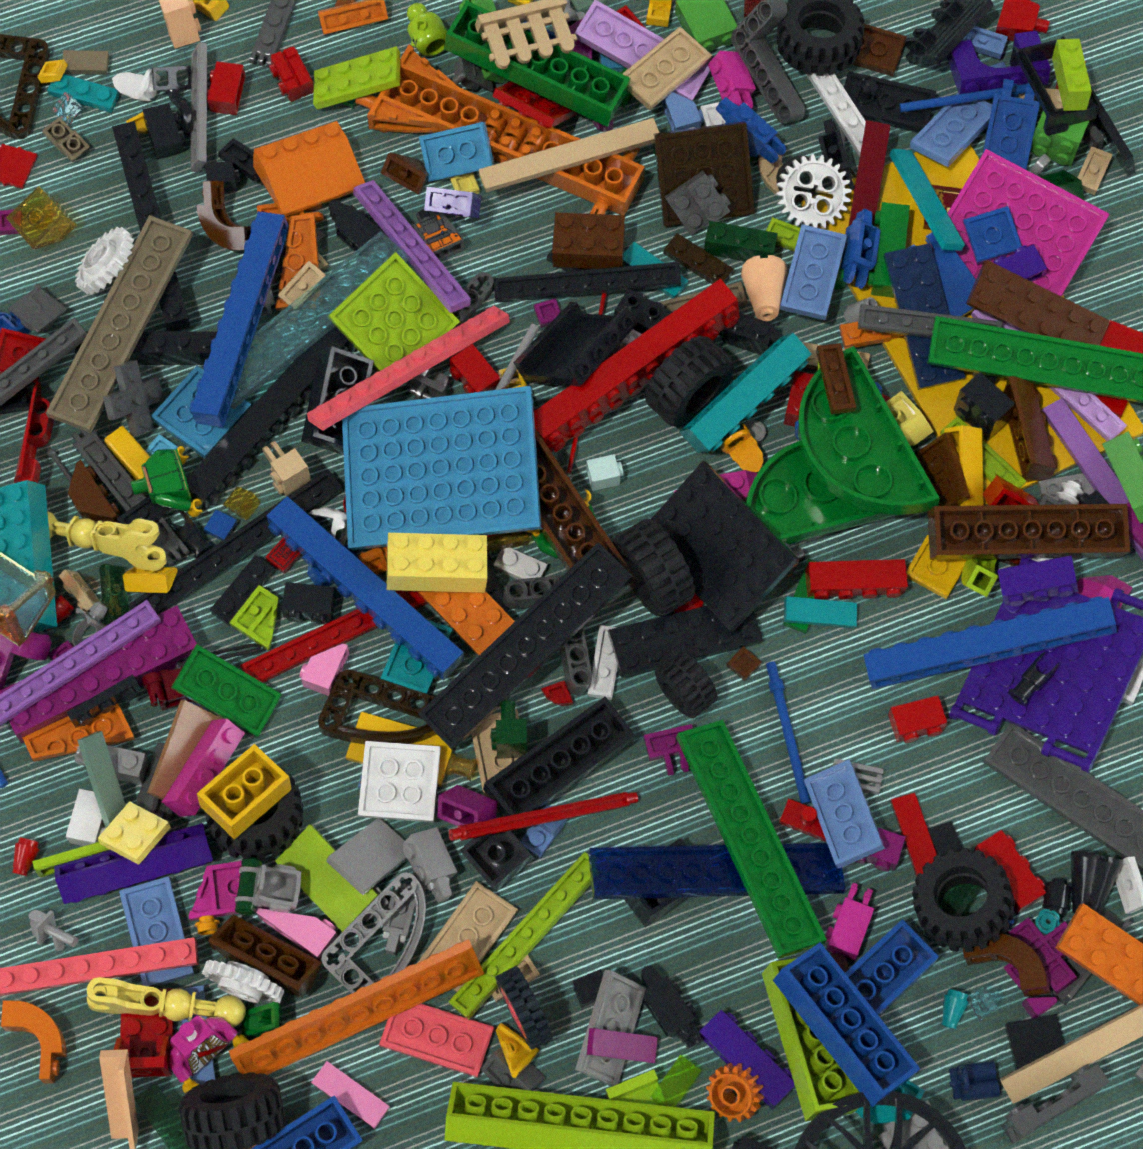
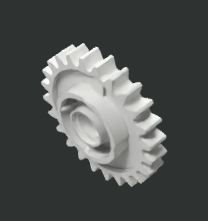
M116 227L115 230L111 229L109 233L105 232L103 238H98L97 242L92 244L89 251L86 252L84 259L81 260L82 265L77 268L79 272L75 275L77 277L75 280L76 286L86 294L90 293L92 295L94 292L98 293L100 288L104 290L107 283L111 284L112 279L118 277L120 270L124 269L123 264L129 261L127 257L132 254L130 250L134 247L132 244L134 242L133 235L123 227Z
M216 960L206 961L202 971L206 978L218 984L217 987L220 990L252 1003L266 1001L268 1003L279 1002L280 1004L284 994L282 987L270 982L267 975L241 963L228 961L226 964L222 961L220 963Z

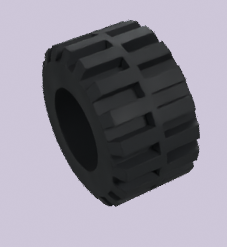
M678 651L655 669L656 680L664 695L678 711L691 719L697 717L718 699L715 685L707 672L693 657L685 652Z

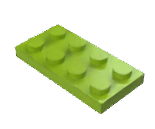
M397 46L315 70L313 105L317 110L400 86V51Z

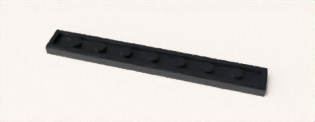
M679 262L494 278L496 303L627 291L628 288L635 291L681 286Z

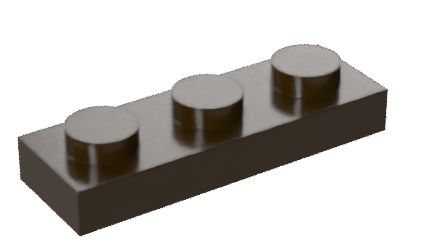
M678 233L674 235L663 250L664 255L679 262L680 265L711 284L720 278L726 283L734 272V268Z

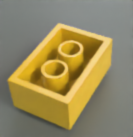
M253 744L197 793L200 807L235 840L292 789L289 776L261 749Z

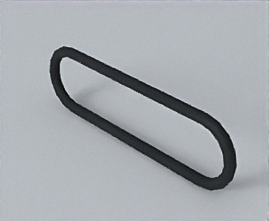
M253 643L213 651L211 653L216 655L249 647H257L246 651L218 656L221 659H226L257 652L262 647L260 644ZM188 657L180 659L177 662L178 665L183 666L185 663L182 662H185Z

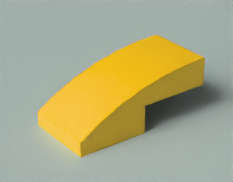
M650 0L646 24L668 27L672 0Z

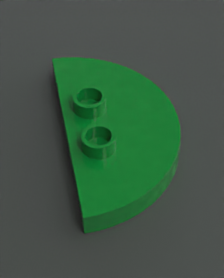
M852 346L843 350L856 409L854 412L831 414L819 368L804 391L799 409V444L808 467L819 482L831 493L845 502L864 510L889 515H907L926 512L934 506H938L940 499L856 348Z
M799 441L786 446L763 465L754 478L745 498V503L783 543L788 544L897 516L858 508L831 493L819 482L808 467Z

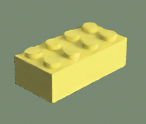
M388 533L387 590L485 593L487 583V535Z

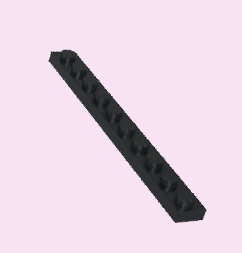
M327 469L288 497L309 514L310 511L318 508L343 489L333 474ZM279 503L178 570L169 592H146L129 603V608L132 610L147 600L158 615L268 542L275 535L268 528L267 515Z

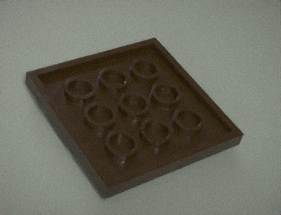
M745 121L654 134L664 227L682 224L665 199V196L702 170L707 176L712 174L718 183L715 189L719 195L724 193L731 203L727 206L731 212L722 218L755 214L747 123Z

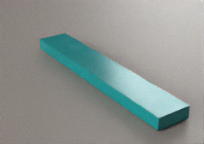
M892 149L889 155L941 249L962 251L965 244L912 150Z

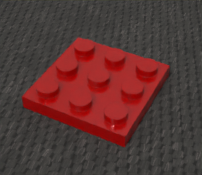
M512 81L495 88L492 96L498 99L501 105L517 109L520 115L532 117L538 121L539 125L546 128H552L578 114Z

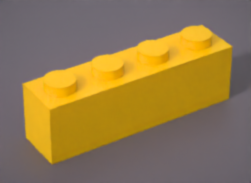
M964 425L944 428V433H952L971 497L959 506H983L982 428Z

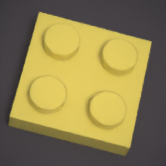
M129 801L97 839L101 845L139 865L171 827L168 821Z

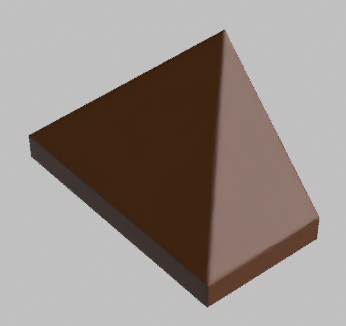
M391 152L388 153L381 170V174L418 195L421 193L428 176V172L419 159Z

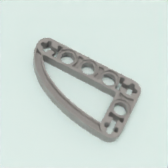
M405 872L398 875L323 952L321 959L324 967L351 993L355 992L354 988H357L364 978L368 981L364 985L365 987L374 982L350 958L414 894L416 915L412 933L400 959L389 975L405 969L409 964L419 943L426 914V902L422 886L411 873ZM401 878L405 880L411 878L413 880L411 882L413 888L410 891L404 889L400 893L404 898L400 901L398 896L390 891V889L394 886L397 891L402 885L400 882ZM386 895L394 897L396 902L394 908L384 910L380 904L382 897ZM367 914H373L377 918V925L372 929H367L363 926L362 920ZM350 932L356 933L359 937L358 945L353 948L346 946L344 943V937ZM340 942L343 949L349 951L350 954L345 957V954L342 953L338 957L340 961L338 965L334 963L328 965L327 961L329 958L327 954L329 952L335 954L339 950L335 945ZM354 969L359 973L358 982L352 985L346 983L344 979L346 971Z

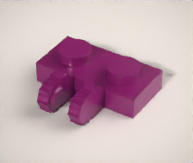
M692 724L643 736L649 761L663 758L668 776L674 775V767L670 756L679 755L682 771H689L688 762L676 736L679 732L693 729Z

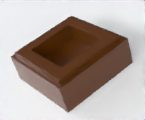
M743 646L730 659L727 667L742 680L746 681L762 662Z

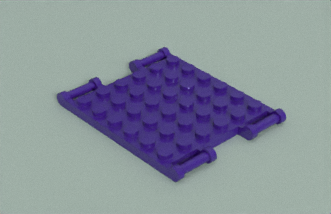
M1023 558L1021 559L1019 565L1034 563L1037 561L1032 560V558ZM1115 588L1110 601L1117 628V633L972 666L960 694L950 710L949 718L956 721L960 719L988 730V733L994 736L997 735L1003 721L1009 722L1047 737L1048 739L1042 747V755L1047 757L1050 755L1079 766L1082 771L1089 773L1143 656V617L1122 610L1118 606L1121 602L1143 610V600L1125 594L1124 590ZM1074 592L1068 597H1060L1058 595L1049 597L1041 602L1034 600L1026 601L1019 606L1005 605L1003 601L994 621L1011 620L1021 614L1033 615L1046 608L1059 609L1072 602H1077L1078 604L1088 602L1091 598ZM1046 652L1036 664L1038 672L1047 674L1058 662L1059 666L1040 690H1035L1027 699L1028 704L1022 706L1010 697L1008 691L1011 688L1014 689L1022 680L1021 675L1041 653ZM968 706L991 715L994 719L989 721L966 712L963 708ZM1060 742L1088 753V755L1083 758L1055 747V744Z

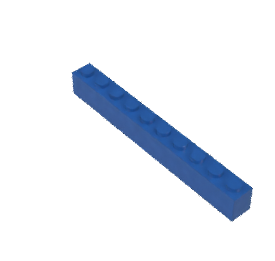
M258 211L256 219L251 223V234L249 239L245 241L244 255L238 262L236 278L231 282V293L229 298L225 300L224 314L218 321L216 338H213L211 341V352L209 358L204 362V373L202 379L198 380L196 397L190 403V413L197 424L224 428L288 235L289 225L285 215Z
M288 496L267 515L268 528L275 536L281 535L286 540L285 544L293 552L298 550L303 555V560L310 567L316 566L321 571L320 575L328 583L331 581L338 586L337 590L343 597L353 599L356 602V608L361 613H368L372 616V621L379 629L383 630L385 628L390 632L391 639L397 645L401 646L403 644L409 649L408 653L415 661L421 660L427 665L426 670L433 677L439 676L444 681L464 661L462 650L394 590H387V584Z
M1094 597L1088 602L1080 604L1072 602L1059 609L1046 608L1033 615L1021 614L1007 621L995 620L986 626L974 625L960 632L948 631L939 637H922L917 642L909 644L905 642L897 643L892 648H875L863 655L873 690L1117 633V628L1109 597Z

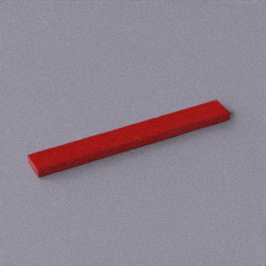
M395 591L415 610L428 604L417 591ZM356 609L241 664L240 668L243 672L264 683L308 662L310 657L345 644L378 627L372 621V616L368 613L363 614Z

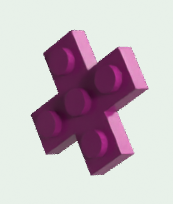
M1028 917L1008 933L1010 936L1025 942L1035 951L1047 973L1049 985L1058 994L1077 980V976L1062 959L1066 955L1055 949L1068 924L1064 921L1052 932L1044 936ZM1007 964L1003 967L1004 970L1021 990L1018 970L1012 965Z

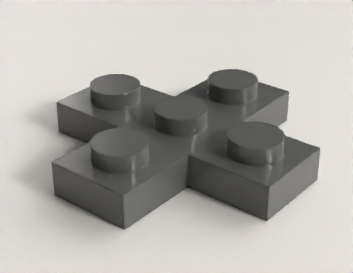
M130 360L115 366L114 370L119 390L103 396L108 420H116L126 415L129 431L132 436H138L154 429L148 406L164 400L159 377H151L142 381L137 360Z

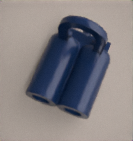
M994 1061L957 1065L956 1068L949 1069L951 1079L949 1086L952 1087L954 1100L972 1101L1000 1096Z

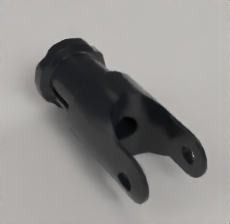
M178 510L184 517L185 524L183 528L178 530L171 521L167 519L166 522L183 544L190 547L196 559L214 546L211 543H207L201 536L202 532L184 511Z
M1046 652L1041 653L1021 675L1022 680L1014 689L1011 688L1008 691L1010 697L1022 706L1028 704L1027 699L1035 690H1040L1059 666L1058 662L1047 674L1038 672L1036 664Z

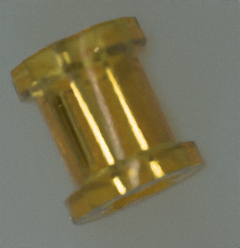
M452 753L446 774L467 777V780L471 781L477 759L468 760L457 757L456 754Z

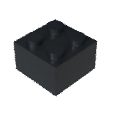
M979 372L960 389L953 410L956 416L966 421L970 426L982 428V437L989 441L1008 423L1015 403Z
M511 830L473 838L460 849L467 860L496 892L534 859Z

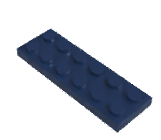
M930 243L888 252L883 255L897 309L949 315ZM904 335L918 390L965 379L963 370L927 364L931 338Z

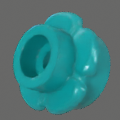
M1049 909L1041 910L1035 920L1036 926L1044 934L1052 932L1061 924L1059 922V914Z

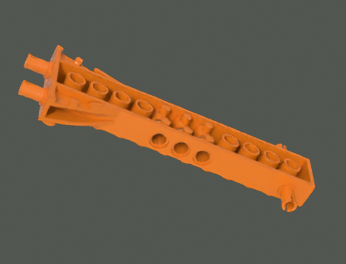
M410 44L400 58V86L381 91L378 97L370 94L355 100L356 104L370 109L367 114L369 129L379 130L383 133L391 131L432 134L486 122L493 160L499 163L580 140V138L554 127H543L533 118L524 117L512 109L460 88L439 69L435 70L425 57L421 58ZM638 147L623 152L621 156L615 154L537 177L536 179L595 203L590 214H605L607 209L620 215H625L644 181L645 166L634 162L637 154L640 152Z

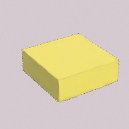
M473 172L450 177L454 190L480 193Z

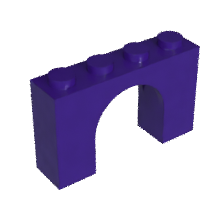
M1037 31L1015 33L1013 46L1018 49L1041 44ZM971 40L961 41L947 56V61L959 94L1002 88L1004 79L1014 80V83H1017V85L1029 83L1020 65L994 68L982 63L975 53ZM1048 59L1031 62L1043 85H1048L1051 70Z

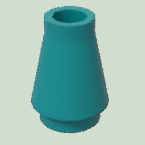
M948 989L947 995L944 994L942 1026L951 1029L957 1028V1024L969 1003L967 1001L968 994Z

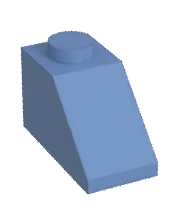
M674 92L661 101L671 131L684 130L691 127L698 128L701 127V123H704L703 113L701 109L697 110L694 101Z

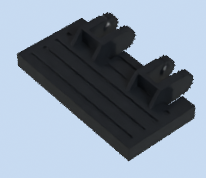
M942 0L940 8H936L931 12L933 19L937 23L931 29H915L912 34L913 37L905 40V46L910 50L905 56L908 62L940 64L994 6L992 1Z

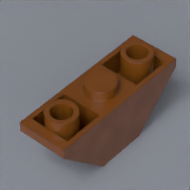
M79 460L76 462L68 489V495L82 519L89 518L96 522L110 521L118 523L117 516L121 515L117 506L114 502L109 504L106 497L109 495L102 484L97 485L94 481L97 476L91 466L85 467L83 462Z

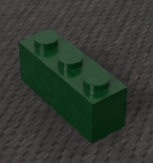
M709 221L704 250L713 256L745 262L759 255L760 259L768 258V255H774L778 233Z

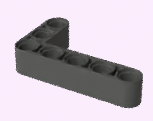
M784 0L761 1L736 27L731 36L732 43L776 119L780 123L799 121L805 116L804 104L765 40L766 36L786 16L787 5Z
M563 575L512 580L506 586L503 602L511 609L530 608L542 596L536 594L534 589H540L545 593ZM516 591L521 597H513L510 592ZM583 627L575 634L576 638H571L560 648L566 686L571 694L578 696L587 691L592 681ZM570 655H577L581 661L572 660ZM574 678H581L585 684L576 683Z

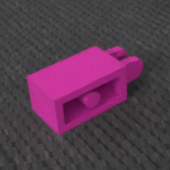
M719 51L708 63V66L722 100L726 97L738 106L744 102L753 109L751 94L756 90V87L746 65L738 52Z
M852 883L843 904L837 903L833 918L837 919L834 928L829 926L825 936L826 942H828L827 951L841 954L855 961L874 911V908L868 906L873 892L872 889L868 888L865 891L862 903L853 900L858 890V884Z

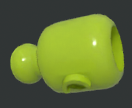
M421 3L412 4L407 9V17L410 20L407 32L412 39L411 46L417 48L418 52L424 56L432 57L444 51L447 29L441 18L433 12H428L425 5Z

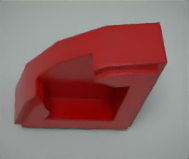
M564 680L541 688L545 698L553 704L560 706L573 705V700Z

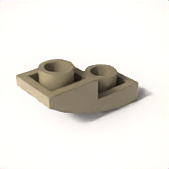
M58 117L42 130L44 136L72 162L90 149V146L75 130L72 131L61 117Z

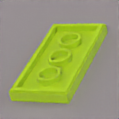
M309 824L275 862L295 867L297 871H301L300 888L343 932L379 894L371 888L362 895L326 862L328 856L335 852L336 849L313 825Z

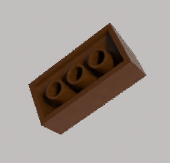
M1010 376L1003 393L1015 403L1008 425L1022 478L1026 482L1050 479L1058 468L1056 456L1052 455L1050 449L1052 447V439L1045 430L1046 416L1044 412L1040 411L1039 404L1041 400L1039 391H1035L1033 383L1016 376Z
M234 914L208 941L212 949L224 957L264 973L269 977L268 980L270 982L276 983L291 994L301 998L313 987L322 964L321 961Z

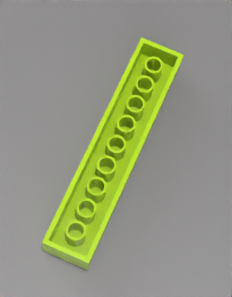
M453 1082L446 1113L444 1141L509 1149H713L715 1112Z

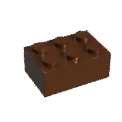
M555 212L552 247L553 267L588 269L623 267L625 215Z

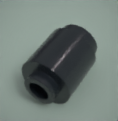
M1054 878L1052 882L1046 883V894L1044 895L1042 905L1044 909L1056 911L1060 918H1064L1065 913L1068 912L1072 887L1067 885L1066 880Z

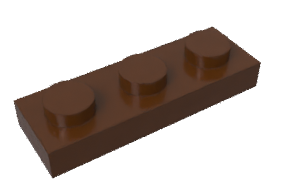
M841 343L817 346L816 353L831 414L854 412L856 404Z

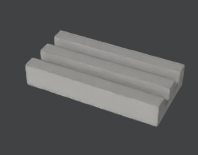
M834 759L833 766L844 762V760ZM852 762L855 771L877 775V777L856 773L858 780L875 783V787L860 784L863 792L879 795L884 769Z

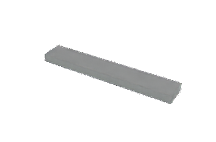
M202 42L197 44L191 58V114L193 122L191 132V171L198 173L206 163L207 44Z

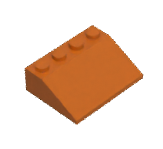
M337 121L254 149L253 167L278 210L285 216L351 194L354 187L365 183L350 143Z

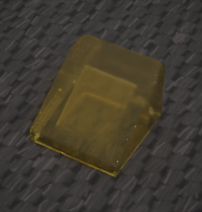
M236 487L223 506L241 518L248 520L260 505V501L252 492Z

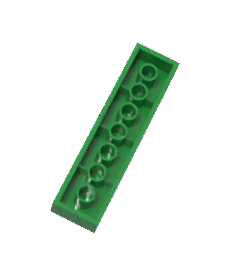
M466 0L446 33L444 50L606 127L609 126L627 94L630 77L573 50L570 53H563L559 45L553 47V53L547 59L540 57L537 50L531 52L532 56L528 63L522 64L517 60L516 56L510 57L509 66L506 69H500L496 66L495 61L490 62L489 54H492L488 41L482 40V33H477L475 27L478 15L490 13V11ZM525 30L524 34L528 45L534 44L531 31ZM509 34L502 36L506 49H513Z

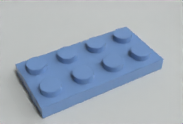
M979 100L944 106L910 141V148L949 167L988 126L992 104Z
M801 225L780 310L826 320L847 239L846 234Z
M850 759L804 779L834 863L838 869L885 849Z
M169 876L119 891L133 947L186 939ZM193 966L143 973L140 974L143 986L156 987L195 975Z

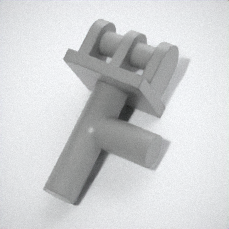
M34 910L29 913L32 934L36 937L37 944L41 945L49 936L53 938L54 948L57 951L65 948L64 943L72 947L78 944L79 939L56 927L53 911L50 910L45 914Z

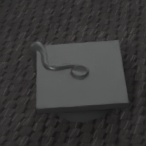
M459 57V61L454 64L455 77H453V82L455 84L461 83L471 90H476L479 86H482L489 91H493L492 81L485 80L481 67Z
M35 284L32 291L8 308L11 313L20 319L21 324L25 328L38 333L50 329L55 324V320L68 311L66 307L43 291L40 284Z

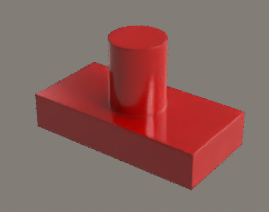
M788 798L779 824L826 842L816 810L813 807Z

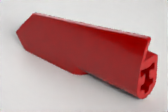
M37 382L33 388L14 483L25 480L39 482L41 466L38 460L35 459L37 447L46 446L51 438L54 419L47 417L46 411L42 414H37L39 410L48 409L50 406V402L47 399L41 398V382ZM42 430L40 435L33 436L35 431Z

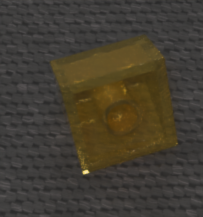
M40 186L6 217L33 249L62 241L77 226L75 221L53 196Z

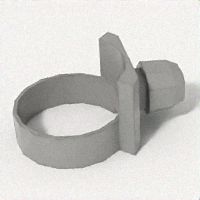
M97 601L90 608V613L76 608V614L85 619L74 630L72 637L74 646L81 643L82 636L88 626L95 627L96 632L107 626L100 621L107 612L108 607Z

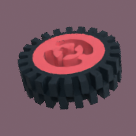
M515 966L495 976L496 983L507 1004V1008L529 1048L532 1050L552 1040L553 1036L548 1022L543 1015L544 1013L520 969Z

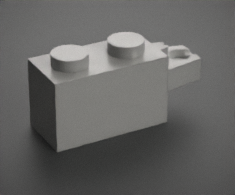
M107 745L117 779L142 785L150 763L146 754ZM78 746L74 760L77 764L85 766L80 747Z
M438 828L411 834L402 846L404 855L412 866L414 876L421 884L423 890L428 888L429 891H432L438 903L448 900L452 896L449 886L450 879L457 873V870Z

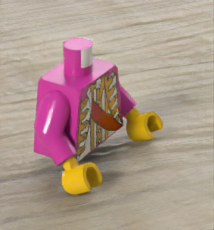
M200 1015L195 1016L190 1022L182 1024L179 1031L170 1039L172 1050L168 1064L179 1082L184 1083L182 1090L185 1094L192 1090L193 1087L199 1085V1083L189 1077L195 1075L230 1043L229 1041H233L234 1048L241 1043L249 1041L245 1035H237L238 1031L222 1017H208L204 1019Z

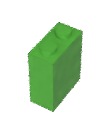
M676 0L675 14L682 28L708 52L723 45L728 46L732 44L731 36L737 24L724 0Z

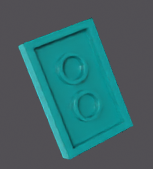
M428 620L449 640L451 639L453 628ZM395 643L380 679L429 694L435 677L426 670L427 665L421 660L415 661L409 655V649L403 644L399 646Z

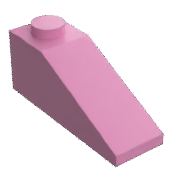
M261 908L256 912L259 919L319 961L322 960L323 952L338 937L336 931H334L336 927L326 919L320 921L312 916L274 912Z

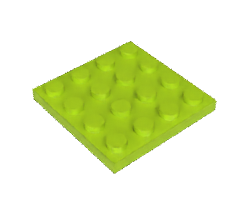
M396 252L327 316L365 358L374 360L373 367L378 372L449 332L460 322L453 313H450L431 289Z

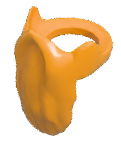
M742 423L743 430L729 436L719 447L722 452L729 454L741 469L759 472L764 462L763 453L757 441L752 437L750 430Z

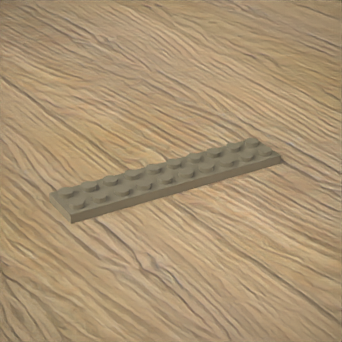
M149 215L134 243V247L131 249L132 254L127 257L129 261L123 264L124 269L120 270L47 409V417L86 432H92L105 407L103 396L111 394L117 384L114 367L129 361L193 236L191 230Z

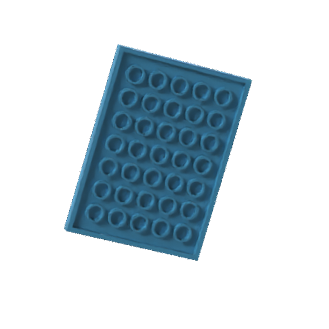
M531 386L369 405L342 419L348 549L350 551L387 547L388 533L493 535L542 529L533 392Z

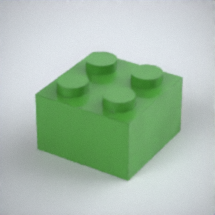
M1043 110L1032 138L1030 152L1039 157L1046 154L1056 163L1071 167L1089 121L1069 125L1066 132L1046 135L1043 129L1046 114Z

